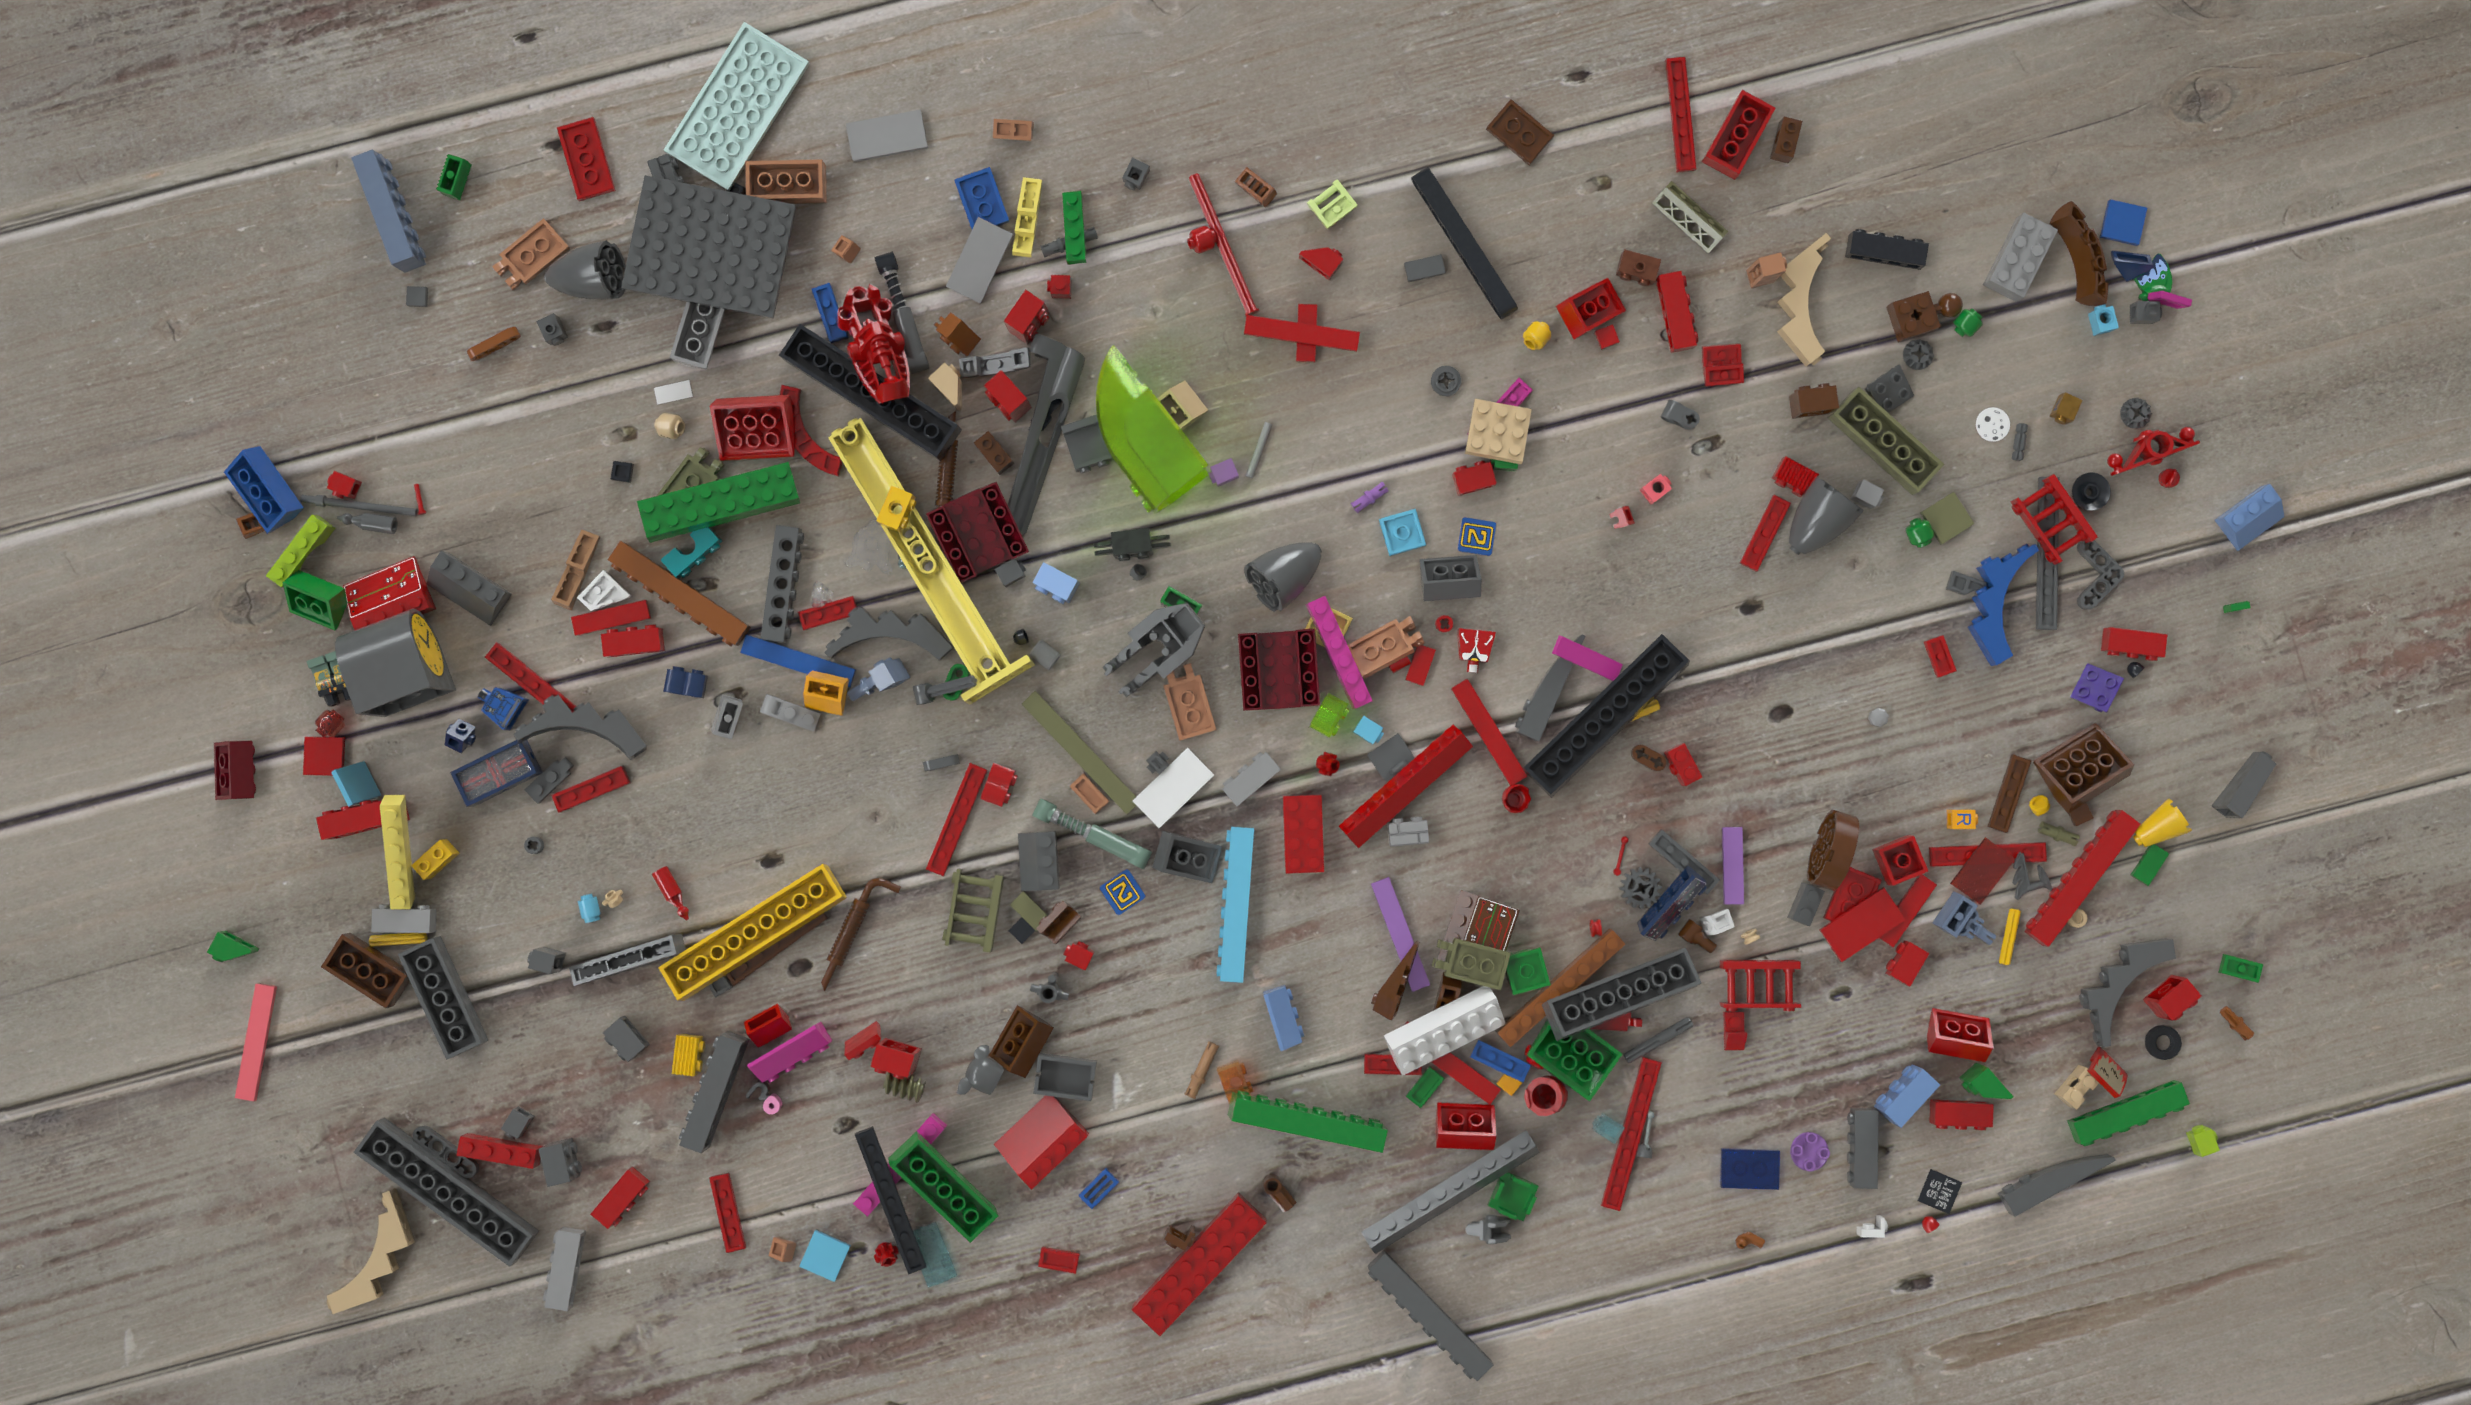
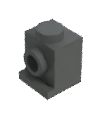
M1132 157L1122 177L1123 182H1125L1124 186L1133 191L1136 188L1140 190L1150 172V166ZM1136 174L1139 176V179L1134 180L1132 176Z

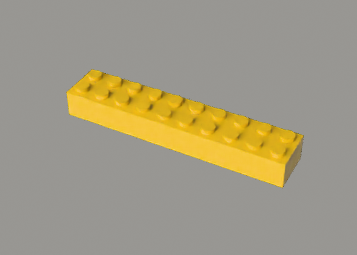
M821 864L658 968L678 1001H685L839 904L847 896L829 866Z

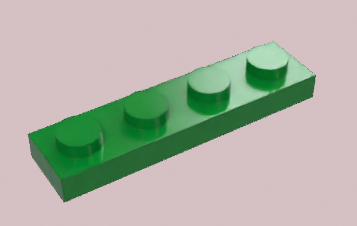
M1064 192L1062 197L1067 265L1087 263L1082 192Z

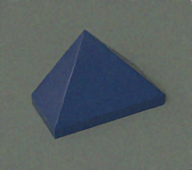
M2111 251L2114 265L2126 282L2153 267L2150 255Z

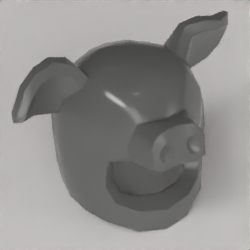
M981 1045L975 1050V1058L969 1063L965 1077L960 1080L957 1094L965 1095L971 1088L988 1095L993 1093L1003 1074L1004 1067L996 1061L987 1058L990 1052L988 1045Z

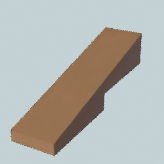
M581 529L566 561L567 567L551 598L555 605L572 611L600 536Z

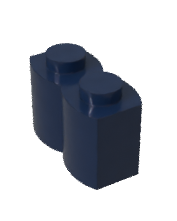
M673 666V669H667L663 692L704 699L708 679L707 675H703L704 671L692 669V673L684 672L685 668Z

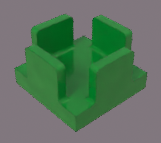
M1540 947L1510 954L1505 974L1513 995L1551 985Z
M1508 1172L1498 1179L1487 1205L1496 1209L1500 1214L1524 1222L1526 1215H1530L1537 1199L1535 1194L1539 1186Z

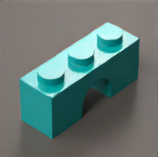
M711 527L693 531L690 534L695 541V550L691 554L684 555L678 548H673L661 559L662 563L676 578L687 577L695 565L699 566L706 560V555L710 552H716L721 547L720 543L723 541Z

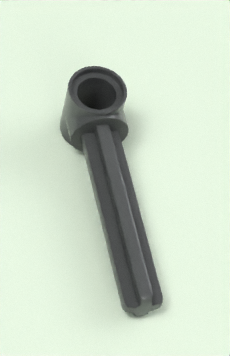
M971 675L937 685L930 683L913 686L916 705L934 702L933 700L936 696L976 686L977 679Z

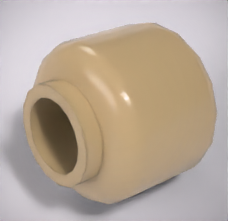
M662 413L655 420L654 426L660 437L677 439L684 433L685 423L679 415Z

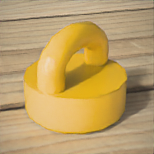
M2038 795L2031 799L2029 806L2036 816H2041L2049 811L2050 802L2047 797Z

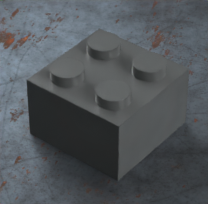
M572 1138L552 1142L539 1148L547 1187L570 1182L581 1175L582 1166L580 1161H577L576 1156L577 1145L573 1142Z

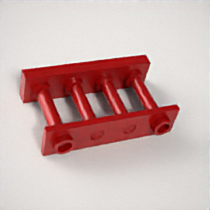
M2052 474L2042 480L2044 483L2043 488L2023 501L2018 497L2010 502L2014 513L2020 515L2045 551L2046 559L2055 565L2063 561L2059 555L2080 541L2089 543L2098 538V536L2055 474ZM2046 494H2052L2055 498V503L2032 517L2026 508ZM2058 509L2063 510L2066 514V519L2043 533L2037 523ZM2069 525L2074 526L2078 531L2076 532L2077 535L2054 549L2048 539Z
M1720 960V968L1725 969L1727 973L1728 1002H1720V1006L1726 1008V1011L1734 1012L1737 1011V1008H1783V1011H1795V1008H1801L1800 1003L1793 1002V973L1795 969H1801V961ZM1737 969H1745L1747 973V1002H1735V973H1737ZM1756 969H1764L1766 973V1002H1755L1754 973H1756ZM1776 969H1783V972H1785V1002H1774V973Z

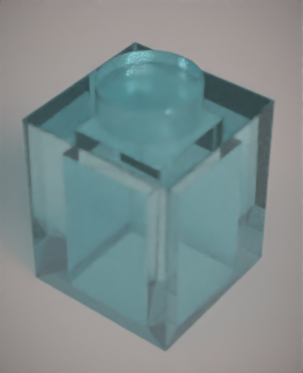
M1604 1113L1600 1116L1597 1115L1592 1123L1594 1126L1592 1129L1614 1144L1625 1129L1623 1125Z

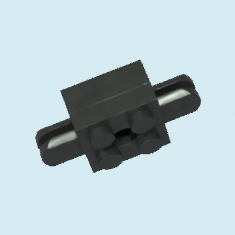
M1149 528L1111 532L1112 541L1095 543L1093 545L1094 548L1112 547L1113 549L1098 550L1094 553L1095 556L1113 554L1115 559L1119 561H1129L1130 557L1135 556L1138 559H1147L1149 555L1153 554V549L1171 547L1170 542L1152 544V542L1169 540L1170 535L1151 536Z

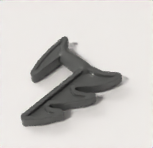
M2019 852L2013 868L2017 869L2012 883L2014 885L2018 883L2015 899L2019 900L2023 894L2041 888H2047L2052 891L2050 880L2040 865H2037L2040 881L2030 883L2024 854Z

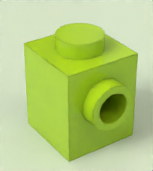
M2197 1125L2191 1128L2192 1131L2186 1132L2195 1155L2204 1157L2220 1151L2217 1144L2218 1137L2213 1129Z

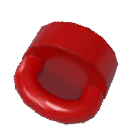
M2176 469L2163 470L2159 475V483L2165 488L2175 487L2180 481V475Z

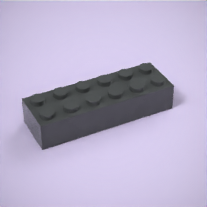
M441 936L431 938L398 954L446 1060L489 1041Z
M730 1031L715 1038L713 1043L715 1050L713 1055H709L706 1066H708L706 1074L703 1073L700 1078L699 1084H701L699 1092L696 1091L692 1102L695 1104L686 1116L688 1123L679 1135L681 1140L679 1146L698 1153H703L710 1148L750 1040L749 1038Z

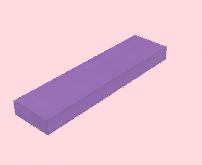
M1722 827L1723 904H1744L1743 828Z

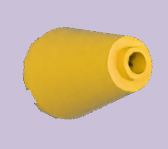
M2170 798L2161 804L2135 831L2133 838L2139 846L2148 847L2192 831L2191 828H2186L2189 824L2178 807L2170 805L2173 803Z

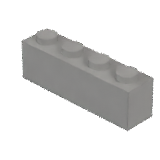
M562 1227L558 1232H555L553 1238L555 1250L552 1251L550 1256L552 1267L548 1271L546 1279L549 1284L548 1289L545 1290L543 1295L545 1308L568 1311L573 1307L586 1230Z

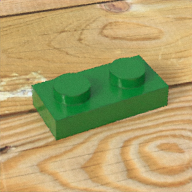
M2223 954L2218 973L2259 983L2263 964Z

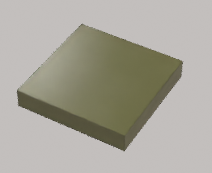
M1955 492L1950 493L1920 512L1924 520L1930 522L1934 535L1940 545L1974 525L1973 520Z

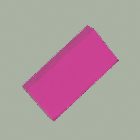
M2165 291L2148 294L2149 301H2160V304L2175 309L2187 308L2192 304V299Z

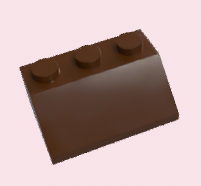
M1017 1005L989 1056L1010 1073L1026 1078L1054 1027Z

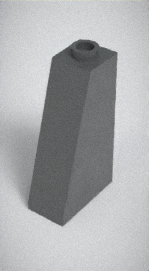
M2264 751L2253 752L2211 806L2226 818H2243L2276 766V763L2271 760L2272 756Z

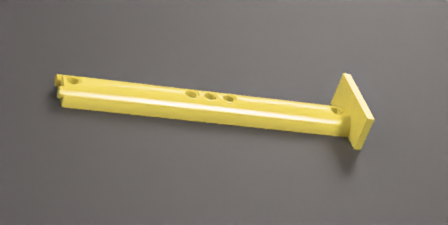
M855 418L849 421L848 426L843 429L838 428L834 430L828 438L874 515L878 518L890 487L894 486L901 490H904L863 420ZM854 433L855 439L851 442L847 441L848 435ZM896 506L893 513H901L902 506ZM914 508L913 511L909 512L907 527L902 529L901 533L883 525L881 526L968 671L977 679L976 686L961 694L964 702L971 705L1035 666V664L1028 655L1023 656L1012 664L1008 662L916 508ZM908 530L914 531V535L911 538L905 537V533ZM918 546H923V552L916 555L915 549ZM933 562V568L930 571H925L926 563ZM991 659L993 662L992 667L985 669L983 666L984 662Z

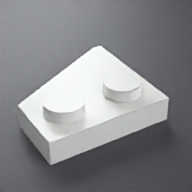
M603 570L577 599L590 611H595L628 599L632 595Z

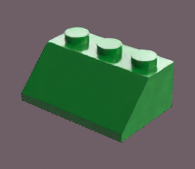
M300 570L282 582L290 613L334 631L338 629L348 604L345 588Z

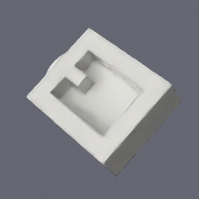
M1729 909L1700 918L1706 936L1716 935L1735 927Z
M1876 1215V1227L1872 1223H1863V1226H1857V1235L1860 1237L1885 1238V1232L1888 1230L1887 1221L1881 1215Z

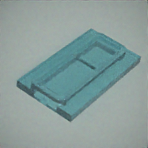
M934 1222L914 1230L927 1268L921 1271L928 1288L956 1277L957 1273L937 1223Z

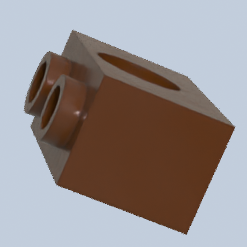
M1785 116L1778 124L1770 159L1788 164L1794 158L1803 121Z
M989 431L974 442L999 475L1014 464Z

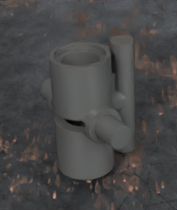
M1057 972L1051 973L1048 977V982L1044 985L1031 984L1030 991L1037 993L1045 1003H1051L1055 999L1068 1000L1069 993L1063 992L1056 983L1059 976ZM1051 988L1054 996H1048L1045 989Z

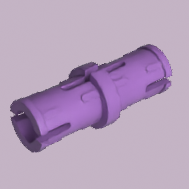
M1380 482L1370 491H1365L1363 496L1351 503L1352 507L1360 504V506L1354 509L1356 513H1359L1369 504L1373 505L1376 499L1389 492L1387 487L1379 491L1385 486L1383 482Z

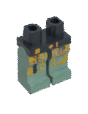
M335 651L306 661L308 668L313 673L319 697L324 698L329 707L340 704L338 694L343 693L346 701L351 700L337 662Z

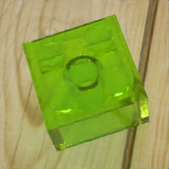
M1327 693L1309 728L1327 738H1330L1331 735L1335 736L1340 728L1337 725L1340 718L1342 720L1345 719L1350 710L1347 708L1348 703Z

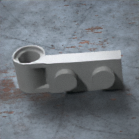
M766 694L760 709L761 713L813 732L820 717L818 712Z

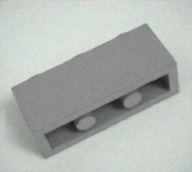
M1259 752L1252 758L1254 762L1249 767L1245 764L1237 771L1239 775L1233 779L1231 776L1223 783L1225 787L1222 790L1236 806L1240 805L1281 770L1267 752L1264 754Z
M381 904L379 908L372 909L371 932H436V909H430V905H418L417 908L390 909V904Z

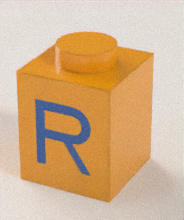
M1947 810V829H1976L1978 824L1976 810Z

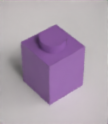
M1232 458L1211 466V472L1208 473L1212 484L1216 483L1218 487L1239 478Z

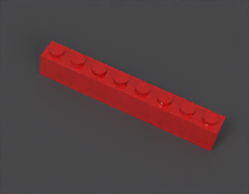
M1453 724L1380 790L1374 793L1353 814L1346 818L1339 825V828L1359 849L1466 754L1473 745Z
M2115 810L2108 814L2106 823L2096 830L2094 839L2084 846L2082 855L2073 861V867L2070 871L2063 874L2060 879L2061 883L2058 887L2052 889L2046 903L2044 902L2039 906L2037 915L2027 922V928L2024 932L2042 946L2049 947L2141 825L2125 811Z

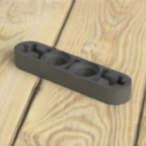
M423 1125L414 1130L413 1139L417 1144L462 1177L471 1178L478 1173L479 1164L473 1158L458 1156L456 1163L451 1162L449 1155L451 1152L457 1153L458 1147L432 1128ZM425 1131V1136L427 1138L421 1139V1134L419 1132ZM435 1141H440L443 1144L441 1151L434 1149ZM463 1159H464V1160H465V1161L463 1162L464 1165H461L460 1167H458V1165H459V1164L463 1161ZM472 1165V1171L467 1173L466 1166Z

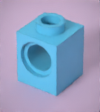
M2105 304L2096 306L2094 311L2088 314L2093 336L2112 332L2119 328L2113 306L2106 307ZM2100 315L2105 317V323L2100 320Z
M1362 716L1353 733L1371 744H1374V742L1378 743L1384 734L1381 732L1383 727L1365 716Z

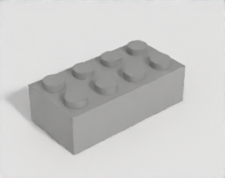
M2026 213L2019 215L2015 219L1983 286L2015 302L2023 299L2058 229Z

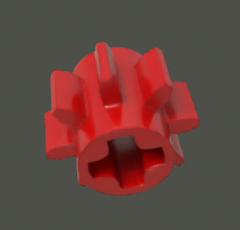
M1327 752L1320 755L1316 760V767L1320 769L1318 773L1330 777L1336 773L1340 767L1339 761L1336 760L1337 755Z
M883 1242L875 1249L876 1254L874 1258L876 1263L880 1262L881 1266L889 1267L896 1262L899 1252L892 1243Z

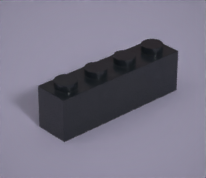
M1856 229L1848 235L1845 258L1921 270L1926 266L1929 243H1924L1922 239L1906 240L1903 236L1895 235L1888 237L1885 233L1875 232L1870 234L1866 230Z

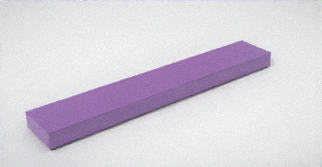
M1387 877L1371 883V886L1401 962L1413 946L1414 941L1390 878ZM1418 951L1408 978L1412 992L1430 985Z

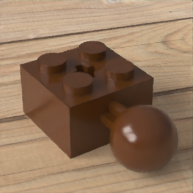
M1927 291L1889 304L1886 308L1897 342L1909 340L1939 329L1941 326L1937 315L1941 314L1949 318L1957 316L1963 308L1961 297L1955 293H1947L1939 299L1938 303L1933 304L1930 293Z

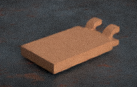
M543 218L499 255L503 259L492 267L500 276L507 269L513 274L505 282L514 290L521 281L525 284L529 283L570 248Z
M1411 616L1400 623L1395 619L1348 644L1363 679L1415 652L1413 647L1425 643L1419 631L1409 637L1407 632L1416 629Z
M1191 663L1184 665L1186 676L1175 679L1174 672L1172 671L1167 675L1169 684L1163 685L1179 740L1216 730L1201 676H1194Z

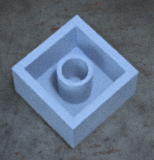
M1044 562L1032 582L1036 585L1035 589L1045 595L1049 592L1053 595L1052 598L1061 604H1064V602L1070 603L1080 584L1078 580Z

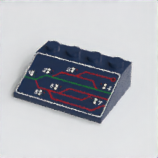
M1687 865L1657 899V903H1654L1637 922L1640 934L1654 941H1657L1658 938L1662 939L1668 932L1667 928L1671 924H1676L1681 918L1680 913L1684 909L1688 910L1693 905V899L1696 895L1700 896L1706 890V880Z

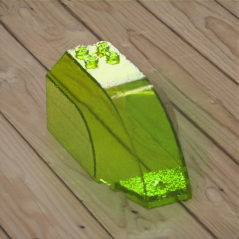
M1113 345L1104 359L1097 383L1096 411L1099 428L1113 461L1131 485L1129 487L1136 497L1141 496L1144 508L1148 513L1152 511L1155 515L1208 477L1209 474L1205 468L1209 465L1146 383L1140 384L1137 372L1131 368L1128 361Z

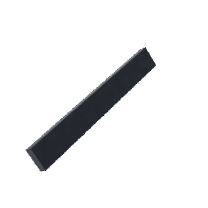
M874 1127L856 1132L857 1143L908 1275L927 1268Z

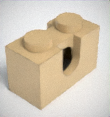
M2081 1065L2075 1068L2054 1093L2067 1106L2076 1110L2085 1101L2083 1098L2085 1093L2089 1089L2094 1090L2099 1084L2087 1071L2088 1068ZM2078 1079L2077 1084L2074 1087H2070L2071 1083Z

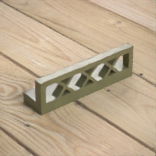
M1672 181L1652 202L1654 206L1708 254L1728 232ZM1663 195L1670 200V206H1664L1659 202ZM1675 210H1682L1685 219H1678L1675 216ZM1689 222L1698 224L1699 232H1693L1689 229ZM1703 235H1710L1715 240L1711 246L1704 242Z

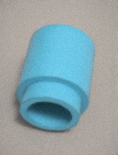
M592 894L580 896L581 900L577 902L581 918L584 919V922L589 923L600 920L599 915L601 912L597 896L593 897Z

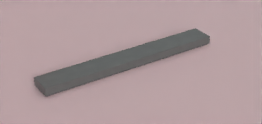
M2046 477L2038 478V490L2044 487L2042 480ZM2048 493L2038 500V513L2055 503V498L2052 494ZM2059 509L2038 523L2043 533L2059 523ZM2059 533L2048 539L2054 549L2059 545ZM2037 541L2039 551L2037 552L2036 630H2057L2058 564L2054 565L2046 559L2045 551Z

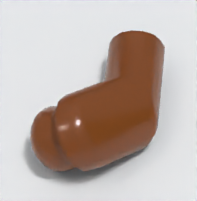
M1751 1232L1741 1234L1735 1240L1736 1246L1739 1249H1745L1751 1243L1762 1248L1765 1243L1764 1239Z

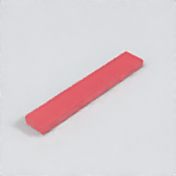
M255 984L235 1094L237 1099L257 1100L277 986Z

